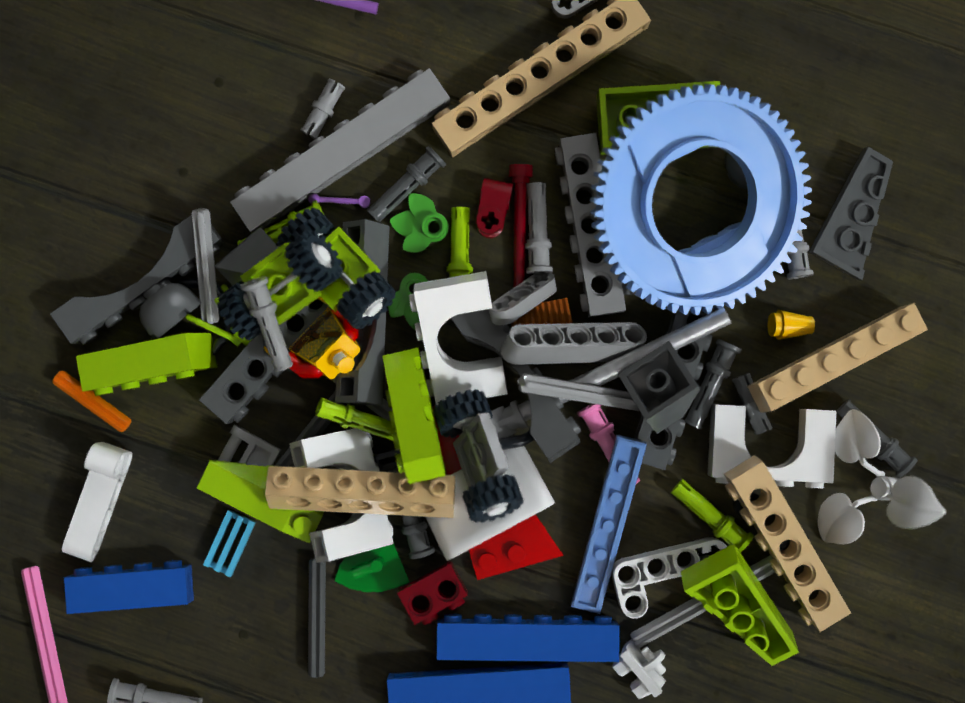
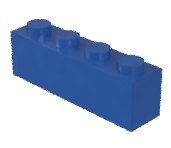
M182 560L165 561L163 567H152V562L134 564V569L126 570L122 569V565L105 566L104 571L93 572L92 567L74 569V574L64 577L66 614L187 605L194 600L191 564L182 565Z

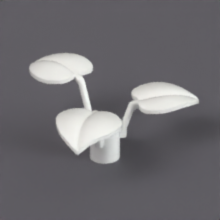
M855 409L848 411L836 428L835 453L846 463H855L859 460L860 464L874 473L877 478L872 481L870 487L871 496L851 503L850 498L846 494L836 493L829 496L823 502L818 514V529L822 540L825 543L849 544L856 541L862 535L865 526L864 516L856 507L871 501H890L886 510L887 516L893 524L900 528H920L941 518L946 511L926 482L914 476H906L901 479L887 477L884 471H879L866 461L865 458H874L879 454L881 440L872 421L865 414Z

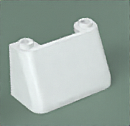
M525 446L503 450L507 456L509 468L502 477L505 474H509L516 478L524 502L520 505L519 509H513L514 512L505 514V517H497L494 521H489L488 519L483 523L471 521L462 498L463 492L468 490L463 471L461 469L452 474L455 475L454 518L426 517L447 561L555 503Z

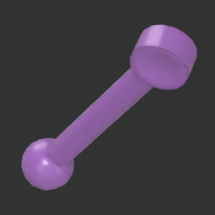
M313 193L308 197L310 204H312V201L317 200L318 203L359 204L362 208H367L370 205V199L367 196H361L359 199L320 197Z

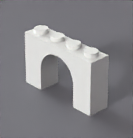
M486 271L414 284V294H409L412 312H418L419 322L415 323L417 340H423L425 351H421L423 369H429L431 379H427L426 383L429 396L435 397L436 405L441 400L446 401L445 397L449 395L453 397L457 392L462 394L465 390H471V392L475 389L479 390V392L483 391L486 398L508 394L501 357L473 362L457 361L449 357L441 349L437 339L440 328L451 317L492 308Z
M714 404L711 406L708 476L716 477V483L728 484L724 473L751 457L745 445L746 406ZM799 409V431L796 450L784 463L767 467L773 479L776 480L777 486L794 487V481L805 482V487L824 488V483H833L836 411Z
M356 428L289 443L294 467L321 468L330 466L341 470L380 472L377 463L374 461L371 435ZM353 513L341 525L310 533L316 563L328 562L394 544L392 539L393 527L390 521H388L387 515Z

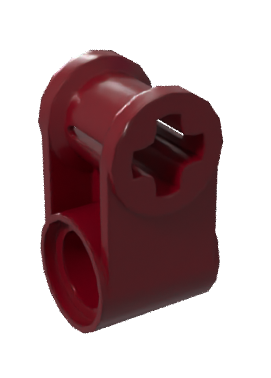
M484 178L477 214V228L483 237L495 238L502 233L506 213L511 201L513 184ZM489 217H493L495 223L498 224L492 225L491 229H487L486 224L483 222L488 221Z

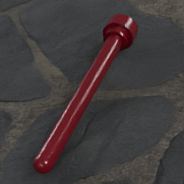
M530 164L509 165V177L512 178V183L515 184L513 288L525 281L526 187L530 183V178L533 177V165Z

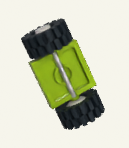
M305 209L303 214L298 213L295 220L290 219L288 221L289 226H284L281 230L283 233L278 236L279 241H277V245L279 247L285 243H291L304 232L311 230V232H318V236L323 235L325 242H330L333 245L331 249L337 251L338 255L336 258L341 259L342 264L340 266L343 268L341 277L321 290L323 295L320 297L334 312L338 310L355 329H363L366 324L368 326L371 325L374 319L377 321L380 318L379 315L388 310L386 307L392 305V299L395 298L396 295L394 293L396 291L379 274L380 270L340 227L335 229V226L319 209Z
M308 230L291 243L288 242L281 245L240 276L242 281L234 284L218 298V301H220L217 304L218 308L222 309L219 313L221 317L226 318L224 321L226 326L230 324L232 326L231 331L234 334L238 332V337L242 339L245 337L246 340L254 339L262 333L257 318H253L250 315L249 310L251 306L246 291H242L240 287L241 284L255 278L265 276L268 278L269 282L266 285L272 301H275L277 304L275 315L279 325L323 295L321 290L340 278L341 272H343V268L340 266L342 264L341 259L336 258L338 255L337 251L331 249L333 245L330 242L326 243L323 235L318 236V232Z

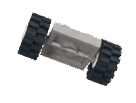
M476 389L472 392L471 390H465L462 394L457 392L453 397L451 395L445 397L446 401H439L438 405H435L433 413L441 435H444V437L451 436V438H456L457 435H460L453 445L468 485V490L463 492L462 498L470 520L476 523L479 521L483 523L488 519L489 521H494L497 517L502 518L507 513H513V509H519L520 505L524 503L523 497L513 475L505 474L502 477L509 468L507 456L502 450L497 436V429L492 423V412L484 392H479Z

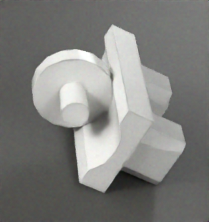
M632 639L625 643L622 652L619 654V662H613L612 667L622 677L631 670L638 678L632 681L630 687L638 699L650 694L655 698L662 693L661 688L666 682L662 676L666 672V668L661 664L665 658L664 652L658 650L652 653L647 646L640 650L635 646Z

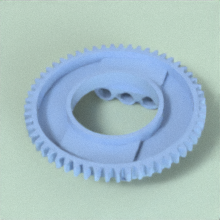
M695 84L692 87V91L690 87L682 86L680 93L678 90L671 89L669 90V97L663 94L657 95L658 104L652 100L646 101L647 111L639 107L635 109L638 118L628 116L626 120L629 127L618 126L617 129L620 135L618 137H610L613 143L611 148L604 147L603 151L607 154L605 160H598L602 170L601 172H594V176L599 178L598 184L591 186L592 189L597 191L596 196L590 198L591 202L596 203V208L591 210L590 214L597 217V221L591 225L593 228L599 229V233L594 238L598 241H603V244L598 249L602 253H608L603 260L609 265L613 264L610 271L616 275L620 274L617 280L623 284L627 283L626 288L631 292L636 291L635 295L641 299L646 297L645 301L649 304L654 305L656 303V306L663 310L667 306V310L676 313L679 310V312L686 315L689 310L691 313L699 315L701 309L702 312L711 314L712 308L719 310L724 307V304L732 309L734 308L735 300L741 304L745 303V294L755 298V287L763 291L766 290L764 280L774 282L773 271L783 273L784 270L780 263L791 262L787 252H797V248L792 243L793 241H802L803 239L797 233V230L807 228L800 220L810 215V213L803 210V207L811 204V201L805 199L804 195L812 192V188L805 187L803 183L810 180L811 176L802 174V171L808 168L809 165L808 163L799 162L805 155V152L795 150L801 143L800 140L791 139L795 131L793 129H785L788 123L787 120L778 119L780 114L778 111H769L770 104H760L761 98L750 97V93L740 91L739 93L737 88L729 87L727 90V86L717 85L715 89V85L705 84L703 89L702 85ZM702 146H716L730 154L739 164L745 175L748 188V203L742 222L724 228L717 233L718 235L708 236L692 245L691 248L676 251L661 237L653 219L652 197L656 182L669 162Z

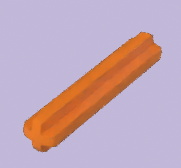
M59 371L53 378L52 383L117 431L124 432L130 426L132 421L129 417L100 396H95L93 391L82 392L81 382L66 371Z

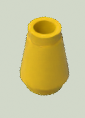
M778 310L776 313H771L768 317V333L771 337H776L778 340L813 334L815 320L812 316Z

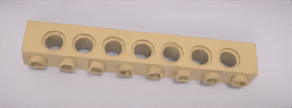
M609 0L606 8L600 12L597 9L589 12L582 18L583 23L576 28H573L571 25L562 30L557 35L559 39L550 45L548 42H545L533 51L534 55L526 61L523 58L515 61L508 67L509 72L502 77L495 75L483 84L485 88L475 94L474 91H471L459 100L460 104L452 110L445 108L434 116L435 121L432 122V127L451 157L453 158L646 30L651 19L639 1ZM616 18L619 20L621 27L611 29L607 26L606 20ZM585 34H591L595 37L596 43L591 46L585 45L581 41V37ZM566 50L571 54L572 59L568 62H561L557 59L556 53ZM540 66L545 68L548 74L546 77L538 79L532 75L531 70ZM511 83H518L522 86L523 91L518 95H511L506 87ZM487 99H493L498 103V108L495 111L488 112L482 108V103ZM468 115L474 122L469 128H461L457 124L458 118Z

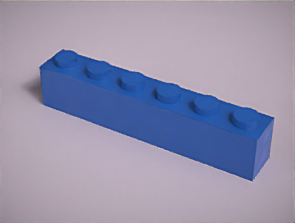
M444 614V619L438 618L437 660L619 662V624L617 621H612L611 616L605 615L594 616V620H582V616L566 615L564 620H552L551 615H534V620H524L522 615L517 614L504 615V619H492L490 614H475L474 619H462L461 614Z
M567 662L389 673L387 678L388 703H571L570 675Z

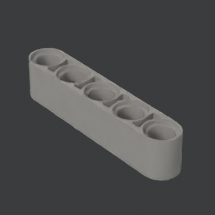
M632 322L519 324L511 328L501 347V355L507 362L515 365L609 362L643 346L647 339V333L642 326Z

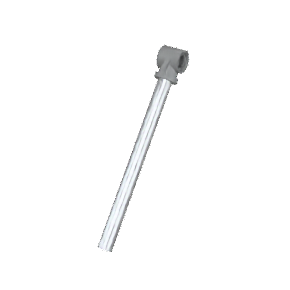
M723 307L569 381L601 386L618 378L620 372L668 341L677 350L732 323ZM559 398L562 404L567 401H570L568 399ZM514 400L506 408L501 406L491 411L492 423L497 429L498 438L509 437L516 433L515 429L528 427L527 420L531 419L530 400L521 404Z

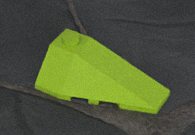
M209 460L197 485V489L281 532L310 543V533L316 531L324 511L269 509L265 490L268 467L270 465L256 466L247 465L246 463Z

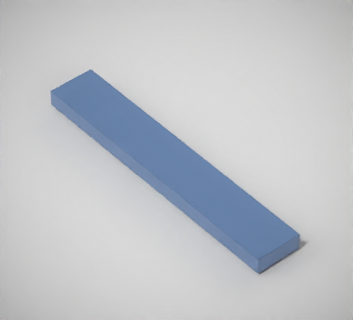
M616 435L573 593L571 607L597 614L601 612L647 445L645 441Z

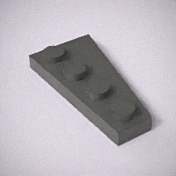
M870 147L863 148L809 250V253L856 280H863L865 270H863L866 256H869L872 243H870L873 229L877 226L879 214L877 213L880 201L884 199L893 164L892 160Z

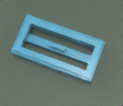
M227 510L203 566L211 567L215 571L222 572L226 576L231 577L256 521L232 510ZM232 518L236 519L218 562L213 561ZM242 523L247 524L229 566H224V562Z

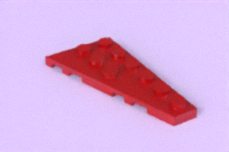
M436 422L447 475H452L462 469L453 445L460 435H457L456 438H451V436L444 437V435L440 434ZM536 514L469 549L477 580L564 556Z

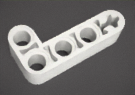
M105 442L94 443L91 446L84 464V468L89 470L64 539L62 552L89 562L95 559L129 469L132 452Z
M707 537L617 560L613 565L611 575L621 610L627 617H642L648 609L644 585L680 577V571L699 562L700 559L703 560L709 557V555L699 556L695 550L696 548L704 554L711 551L712 545L720 550L726 548L727 545L717 538ZM682 552H690V563L684 567L678 566V555ZM653 559H660L662 561V569L656 574L649 573V562ZM624 566L633 568V576L627 581L618 578V572ZM630 596H639L641 603L638 608L630 610L625 607L626 600Z

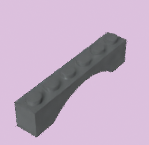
M192 215L174 227L170 242L163 256L153 269L138 282L124 290L105 296L73 297L50 313L71 344L82 343V345H86L98 337L96 332L103 327L111 328L123 319L121 316L129 309L132 311L139 309L146 300L143 294L158 283L162 288L171 283L170 281L179 274L183 277L196 268ZM211 224L215 256L221 250L219 246L225 242Z
M367 219L343 222V231L373 261L380 270L379 274L387 281L389 226ZM386 312L381 313L377 321L374 319L371 325L368 326L366 324L365 328H359V337L356 341L361 349L353 358L355 363L353 369L348 373L340 372L336 376L335 402L353 405L383 404L384 362L382 356L385 353Z
M489 309L451 317L467 342L482 346L503 358L501 347L510 332V328L508 325L493 324ZM509 363L520 377L523 374L543 377L537 367L531 370L528 364L515 365ZM528 393L531 408L530 433L551 463L581 443L577 436L581 430L571 416L566 419L561 413L560 409L564 406L559 398Z

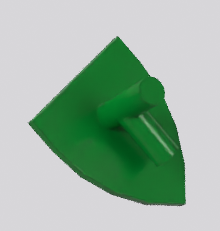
M394 544L345 557L339 566L334 580L349 589L362 592H383L409 583Z

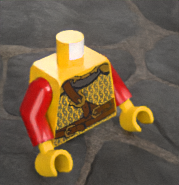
M321 297L318 298L319 300L327 304ZM328 307L288 348L291 361L294 364L289 369L302 378H319L323 375L330 380L334 379L340 372H350L355 364L353 358L361 349L356 341L359 337V328H353L338 310L334 312ZM264 346V350L269 355L268 349Z

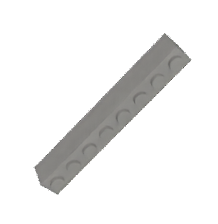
M429 68L424 72L420 69L408 77V83L401 88H398V86L392 87L383 94V100L375 105L373 103L365 105L358 111L359 116L350 122L346 119L333 128L334 133L326 138L324 136L316 138L308 145L310 149L301 155L299 152L294 153L284 161L285 165L277 171L271 169L260 176L259 180L261 182L252 188L246 186L236 192L234 195L235 199L230 203L249 231L253 233L259 227L265 229L307 201L310 194L319 193L451 104L450 97Z

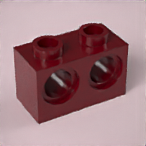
M450 560L399 588L397 594L414 625L419 622L426 625L439 617L437 612L446 607L451 611L464 604V597L468 596V590ZM450 580L455 584L456 590L453 594L445 595L440 591L439 584L442 581ZM417 595H424L429 599L430 605L425 609H418L413 604V598Z

